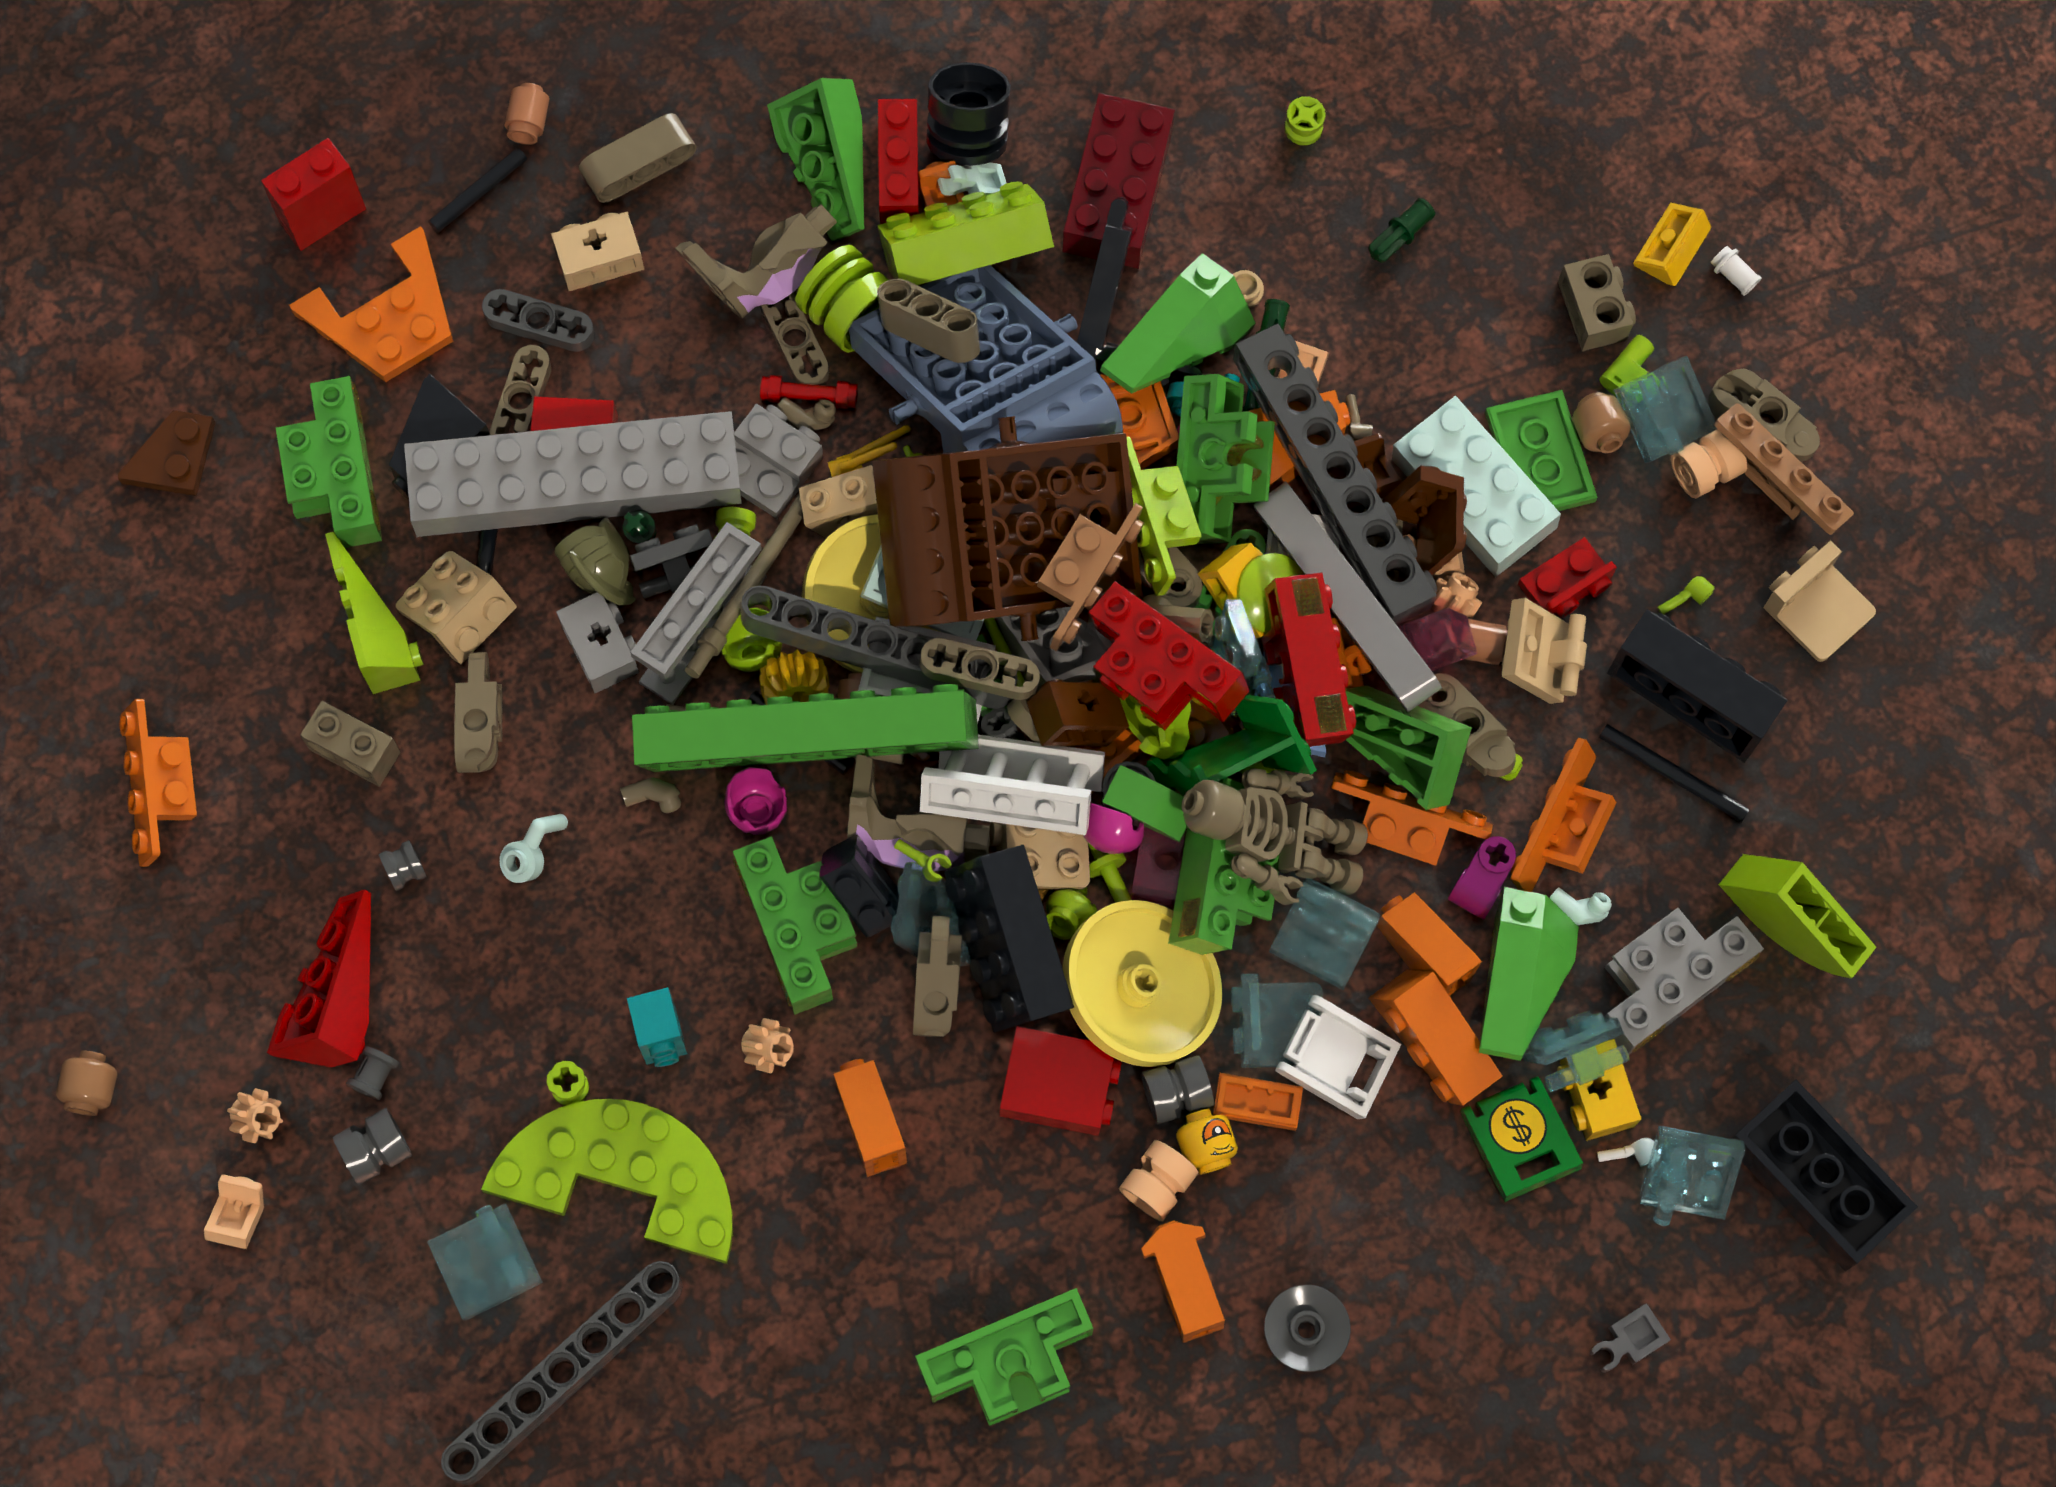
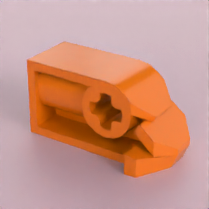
M1174 1220L1159 1225L1141 1248L1144 1259L1151 1256L1156 1257L1155 1265L1182 1342L1185 1343L1224 1329L1225 1319L1196 1242L1205 1238L1203 1227L1188 1225Z

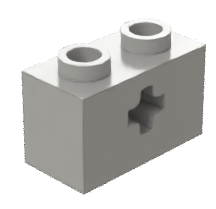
M595 593L556 611L561 627L594 694L639 673L636 661L631 657L630 653L636 643L631 635L623 637L618 625L624 623V620L615 603H607L602 595ZM601 635L607 641L602 646L595 639Z

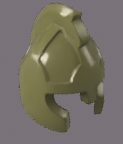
M607 517L601 520L599 526H585L575 530L555 547L554 554L560 561L562 568L568 577L581 589L591 594L599 593L617 605H630L636 600L633 596V587L627 581L629 551L622 537Z

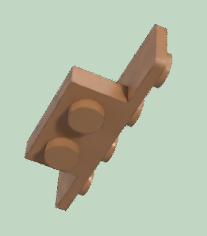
M1736 403L1716 420L1714 426L1745 455L1747 471L1744 474L1792 520L1804 511L1826 533L1832 535L1853 516L1854 512L1840 497L1835 495L1809 468L1800 462L1740 404Z
M1135 503L1116 535L1081 514L1078 516L1037 583V587L1071 606L1052 638L1051 649L1058 651L1063 641L1070 645L1082 625L1077 620L1084 607L1091 610L1103 591L1102 588L1098 587L1105 574L1110 577L1114 575L1124 557L1118 552L1125 541L1131 544L1135 541L1144 525V522L1139 520L1143 509L1141 505Z

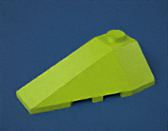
M335 533L325 534L339 585L343 587V590L339 591L348 617L346 621L358 666L373 694L420 681L417 667L424 665L417 641L409 642L400 624Z

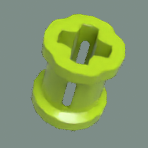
M572 1061L556 1063L547 1074L548 1088L555 1100L563 1106L584 1101L589 1094L587 1077L584 1075L583 1070ZM572 1076L576 1083L571 1084V1091L564 1092L561 1085L565 1084V1077Z

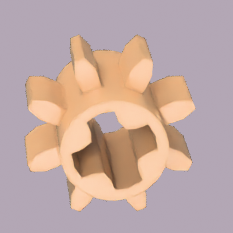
M1457 572L1453 573L1451 577L1449 575H1445L1443 579L1438 577L1436 581L1437 596L1432 606L1433 611L1440 618L1450 623H1457L1460 619L1466 621L1468 617L1473 618L1482 604L1476 598L1479 590L1476 582L1468 576Z
M768 1018L762 1019L761 1026L750 1024L741 1042L742 1051L746 1055L744 1062L756 1065V1070L767 1073L773 1072L774 1065L785 1067L786 1062L792 1056L794 1047L793 1040L789 1035L790 1028L779 1026V1021Z
M257 1088L253 1090L252 1096L239 1092L237 1094L238 1100L234 1102L231 1108L227 1109L233 1123L229 1130L242 1134V1140L256 1143L259 1136L272 1139V1132L276 1130L280 1123H283L278 1110L281 1101L268 1098V1091Z

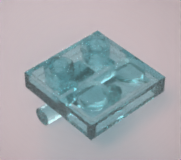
M1688 356L1679 357L1614 389L1615 395L1629 419L1631 432L1645 463L1652 462L1666 454L1673 455L1684 449V445L1717 430L1714 426L1715 419Z
M1225 599L1221 616H1217L1215 620L1213 645L1208 648L1243 673L1249 688L1247 695H1250L1252 689H1255L1260 697L1276 699L1271 686L1273 679L1265 657L1261 654L1242 600ZM1234 709L1233 712H1232L1229 716H1239V715H1238L1236 709Z
M1307 878L1303 882L1304 886L1300 887L1296 897L1299 902L1293 903L1269 952L1344 990L1382 914L1313 879Z
M1590 1011L1566 1019L1568 1026L1553 1030L1552 1026L1537 1030L1523 1056L1525 1062L1548 1065L1567 1058L1569 1067L1544 1077L1550 1092L1576 1082L1579 1085L1585 1084L1604 1076L1605 1070L1630 1060L1628 1052L1623 1045L1598 1055L1595 1045L1624 1033L1618 1018L1603 1016L1602 1012L1591 1015Z
M1659 1126L1640 1191V1204L1657 1207L1653 1219L1655 1223L1661 1226H1668L1670 1224L1674 1210L1725 1220L1745 1152L1744 1141Z
M506 1203L495 1209H492L491 1205L484 1206L475 1212L476 1218L427 1241L464 1321L543 1283Z

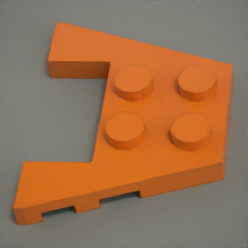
M421 226L391 243L394 253L410 277L341 318L320 287L289 305L295 317L301 321L304 320L325 339L333 341L344 349L347 355L384 382H388L453 342L427 238Z
M1100 374L1117 401L1122 417L1123 433H1126V437L1131 438L1141 470L1178 448L1179 435L1161 381L1131 394L1107 375Z

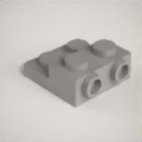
M756 403L734 432L740 493L742 497L778 519L799 491V488L802 487L823 459L822 445L819 444L820 437L813 430L806 426H801L797 430L786 423L788 420L787 416L777 407L768 405L764 409Z

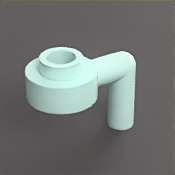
M556 814L534 819L523 840L511 842L503 848L499 862L501 871L508 880L514 883H523L534 880L541 874L544 867V857L539 844L544 834L564 830L567 827L568 820L566 816ZM516 856H517V857L519 858V860H520V867H519V869H518V867H517V865H516V861H515Z

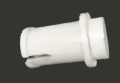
M1726 246L1711 261V264L1715 267L1714 272L1716 274L1721 272L1745 296L1760 282L1762 277L1757 275L1737 255L1739 251L1736 248L1731 250Z

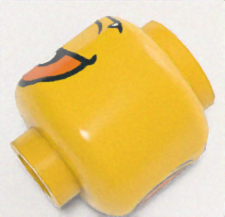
M1210 1108L1186 1115L1188 1124L1180 1127L1177 1130L1176 1136L1182 1155L1198 1169L1199 1174L1210 1173L1232 1165L1230 1158L1237 1154L1238 1147L1228 1118L1224 1115L1212 1116Z

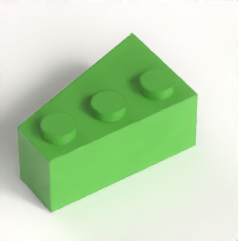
M1370 686L1345 689L1348 705L1351 704L1356 715V727L1353 729L1354 734L1347 738L1346 741L1369 761L1374 760L1390 774L1389 778L1397 785L1402 784L1418 798L1417 803L1425 810L1450 805L1472 727L1419 706L1407 712L1395 696Z

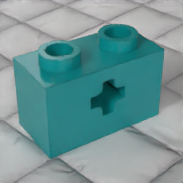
M669 987L627 998L638 1047L646 1065L654 1063L655 1067L669 1066L677 1063L679 1056L687 1054L676 1006Z

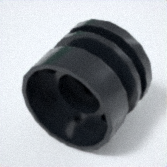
M963 62L940 68L930 77L926 143L933 154L947 162L955 161L958 165L973 166L986 164L998 159L1006 151L1011 85L1003 73L996 68L984 64Z

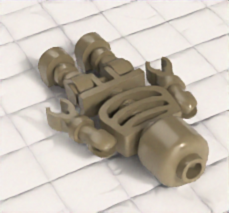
M1253 768L1246 770L1242 774L1241 782L1245 787L1244 789L1236 790L1214 780H1202L1195 784L1191 790L1187 791L1183 797L1182 811L1186 826L1194 833L1215 840L1226 839L1225 849L1236 855L1231 860L1232 871L1243 879H1252L1255 881V886L1262 891L1269 890L1275 900L1283 905L1299 902L1298 898L1295 899L1290 896L1288 888L1285 887L1286 885L1290 890L1303 887L1304 885L1295 877L1278 875L1277 870L1270 865L1261 866L1258 864L1259 862L1274 859L1278 855L1279 872L1288 873L1293 871L1296 876L1311 879L1318 877L1322 882L1330 885L1329 892L1351 895L1359 889L1362 883L1363 868L1359 863L1348 859H1326L1321 855L1322 850L1314 846V841H1321L1324 838L1328 843L1334 844V853L1343 856L1357 855L1363 850L1367 842L1368 831L1366 826L1351 819L1343 821L1330 819L1322 810L1307 808L1308 804L1304 802L1285 805L1281 796L1283 794H1287L1295 800H1301L1314 795L1312 791L1306 793L1302 790L1301 786L1296 785L1298 782L1312 780L1314 778L1312 775L1303 773L1287 775L1286 772L1280 770H1273L1267 773L1264 769Z

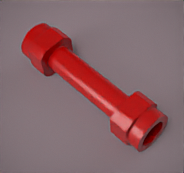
M770 375V377L762 376L760 400H768V402L779 403L781 398L785 397L815 401L828 400L835 402L836 408L848 409V407L856 408L858 384L837 381V386L783 382L782 376Z

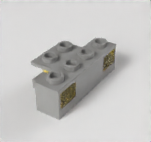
M1677 907L1613 955V960L1605 966V969L1626 993L1628 998L1608 1012L1599 1025L1611 1040L1615 1039L1617 1048L1624 1057H1627L1661 1033L1665 1027L1723 983L1730 981L1735 975H1738L1739 972L1750 966L1758 959L1759 954L1764 948L1738 916L1704 940Z

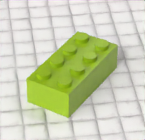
M1019 181L1004 184L1000 187V191L985 195L984 192L965 195L962 197V202L947 206V203L931 204L925 207L924 212L912 216H909L908 213L895 214L888 217L886 223L877 225L889 272L894 279L907 280L915 285L1054 247L1044 201L1028 183L1023 185Z

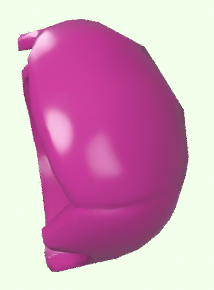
M748 767L735 773L727 785L724 801L726 814L730 821L744 833L752 835L766 834L777 828L787 813L786 790L776 782L770 770Z
M1090 802L1089 827L1086 835H1083V837L1091 846L1101 852L1108 854L1126 853L1136 849L1141 844L1144 837V824L1140 823L1139 827L1132 824L1131 816Z

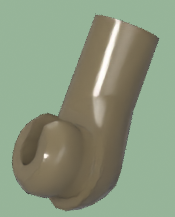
M785 397L777 405V408L787 416L788 420L786 422L796 429H799L801 426H806L813 431L828 428L835 420L836 408L828 400H820L814 407L802 409Z
M650 777L620 788L626 807L649 799L658 802L661 811L664 813L674 812L681 806V799L678 797L680 794L679 789L674 784L658 778Z

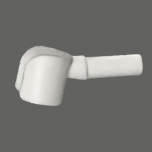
M1642 1138L1623 1148L1597 1152L1599 1162L1628 1158L1635 1155L1640 1167L1650 1164L1660 1157L1655 1142L1650 1138Z

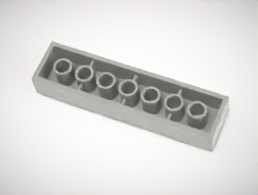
M732 411L404 444L410 520L416 537L618 517L635 511L657 513L742 504Z

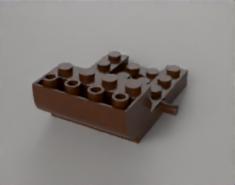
M1011 416L998 418L1001 443H997L988 449L872 461L890 625L894 627L924 626L1012 615L1020 618L1021 641L1038 640L1036 615L1045 610L1071 607L1037 587V583L1078 516L1081 514L1090 520V514L1096 508L1102 517L1101 527L1116 535L1133 508L1126 433L1029 444L1017 441L1016 417ZM1137 538L1132 544L1127 541L1124 542L1118 552L1124 557L1112 577L1105 574L1098 587L1103 589L1099 599L1115 581L1136 597L1143 596Z

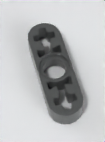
M505 289L493 290L483 299L482 310L485 319L495 329L573 352L589 348L594 341L595 332L592 321L583 312ZM502 303H506L510 312L502 311L500 316H496L493 307L500 308ZM536 312L546 313L550 317L548 324L540 329L530 327L527 324L528 318ZM515 314H519V323H517ZM558 318H560L562 327L557 326ZM577 325H581L583 333H577L575 338H570L567 329L574 330Z

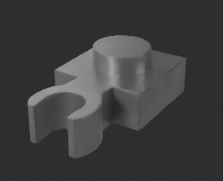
M1646 1303L1610 1326L1608 1329L1615 1339L1598 1343L1590 1350L1589 1354L1592 1356L1599 1350L1608 1351L1611 1355V1362L1600 1369L1601 1372H1608L1618 1365L1623 1355L1626 1354L1632 1365L1668 1343L1671 1339Z

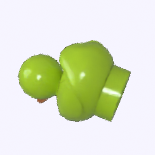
M1087 887L1081 890L1054 889L1055 892L1049 895L1046 902V917L1053 936L1062 940L1070 939L1079 926L1098 911L1096 905L1091 904V901L1086 897L1088 894Z

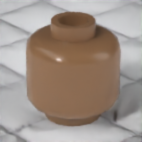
M1601 392L1589 394L1581 399L1572 416L1574 427L1582 445L1592 452L1612 453L1618 450L1629 436L1631 430L1629 419L1621 401L1613 395Z
M81 1051L80 1057L66 1059L63 1062L56 1096L58 1100L64 1103V1110L81 1115L97 1116L98 1110L106 1109L111 1105L117 1080V1070L112 1065L105 1063L106 1055L93 1051Z

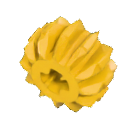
M798 649L791 654L781 652L779 658H768L767 665L760 668V688L766 705H768L767 698L781 696L792 697L793 701L809 702V695L828 693L830 687L827 667L824 665L823 659L816 658L812 652L801 654Z

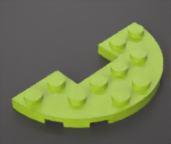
M592 1099L569 1104L543 1115L520 1131L505 1146L489 1170L481 1189L483 1193L565 1216L578 1176L656 1198V1202L644 1236L645 1240L722 1263H728L733 1237V1212L727 1185L716 1160L700 1138L686 1125L673 1116L643 1103L621 1099Z

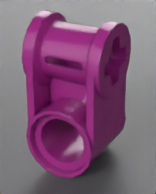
M1500 836L1486 839L1475 853L1469 866L1462 872L1447 900L1484 920L1502 890L1501 886L1515 862L1516 851L1513 844ZM1493 852L1501 855L1496 866L1489 863L1490 855Z

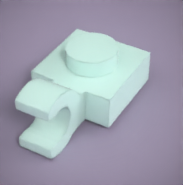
M991 162L973 166L964 165L963 167L951 165L948 168L951 178H939L937 180L941 193L947 196L956 195L964 191H968L969 194L984 192L985 195L1000 191V187L1007 184L1001 164Z

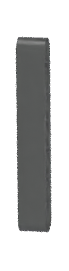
M758 585L751 587L742 597V625L747 631L755 635L860 668H868L873 672L933 690L935 685L949 684L928 678L924 675L920 666L914 665L908 660L910 655H921V650L925 643L933 638L767 586ZM759 604L766 606L770 612L766 615L758 616L751 613L749 609ZM795 617H803L810 624L804 628H795L789 623V620ZM840 629L845 631L849 637L838 641L832 639L828 633L832 630ZM872 642H882L889 650L884 653H875L870 650L868 645ZM937 651L936 655L931 657L934 661L933 666L941 667L942 663L947 661L944 659V652ZM958 655L957 667H961L964 656ZM973 660L967 666L969 673L975 678L983 679L991 674V667L984 660ZM999 665L996 679H1002L1005 666ZM1017 674L1016 676H1013V678L1015 679V686L1017 684ZM958 686V689H964L966 693L976 699V704L987 708H1003L1011 701V698Z
M664 1261L653 1262L627 1283L444 1450L441 1466L445 1475L462 1485L474 1484L486 1475L677 1301L683 1286L675 1267ZM662 1273L672 1276L673 1283L669 1291L662 1294L651 1291L650 1284L655 1276ZM626 1303H635L640 1306L639 1317L632 1323H621L618 1320L620 1308ZM597 1332L606 1334L607 1345L604 1350L594 1354L586 1351L585 1343L591 1334ZM562 1362L572 1363L574 1365L573 1377L566 1383L554 1382L552 1375L554 1368ZM528 1392L539 1393L541 1396L540 1407L533 1413H522L520 1410L521 1398ZM495 1422H505L508 1427V1433L504 1441L498 1444L489 1443L486 1435L488 1428ZM462 1452H471L474 1456L473 1468L466 1474H456L453 1463L457 1455Z

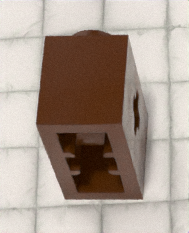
M1061 679L1050 680L1041 685L1040 690L1027 702L1041 746L1107 747L1129 727L1120 698L1101 683H1096L1095 680H1085L1082 682H1064Z

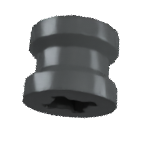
M410 840L401 843L398 850L393 852L385 850L379 853L381 862L396 891L404 888L405 883L409 880H421L427 877Z

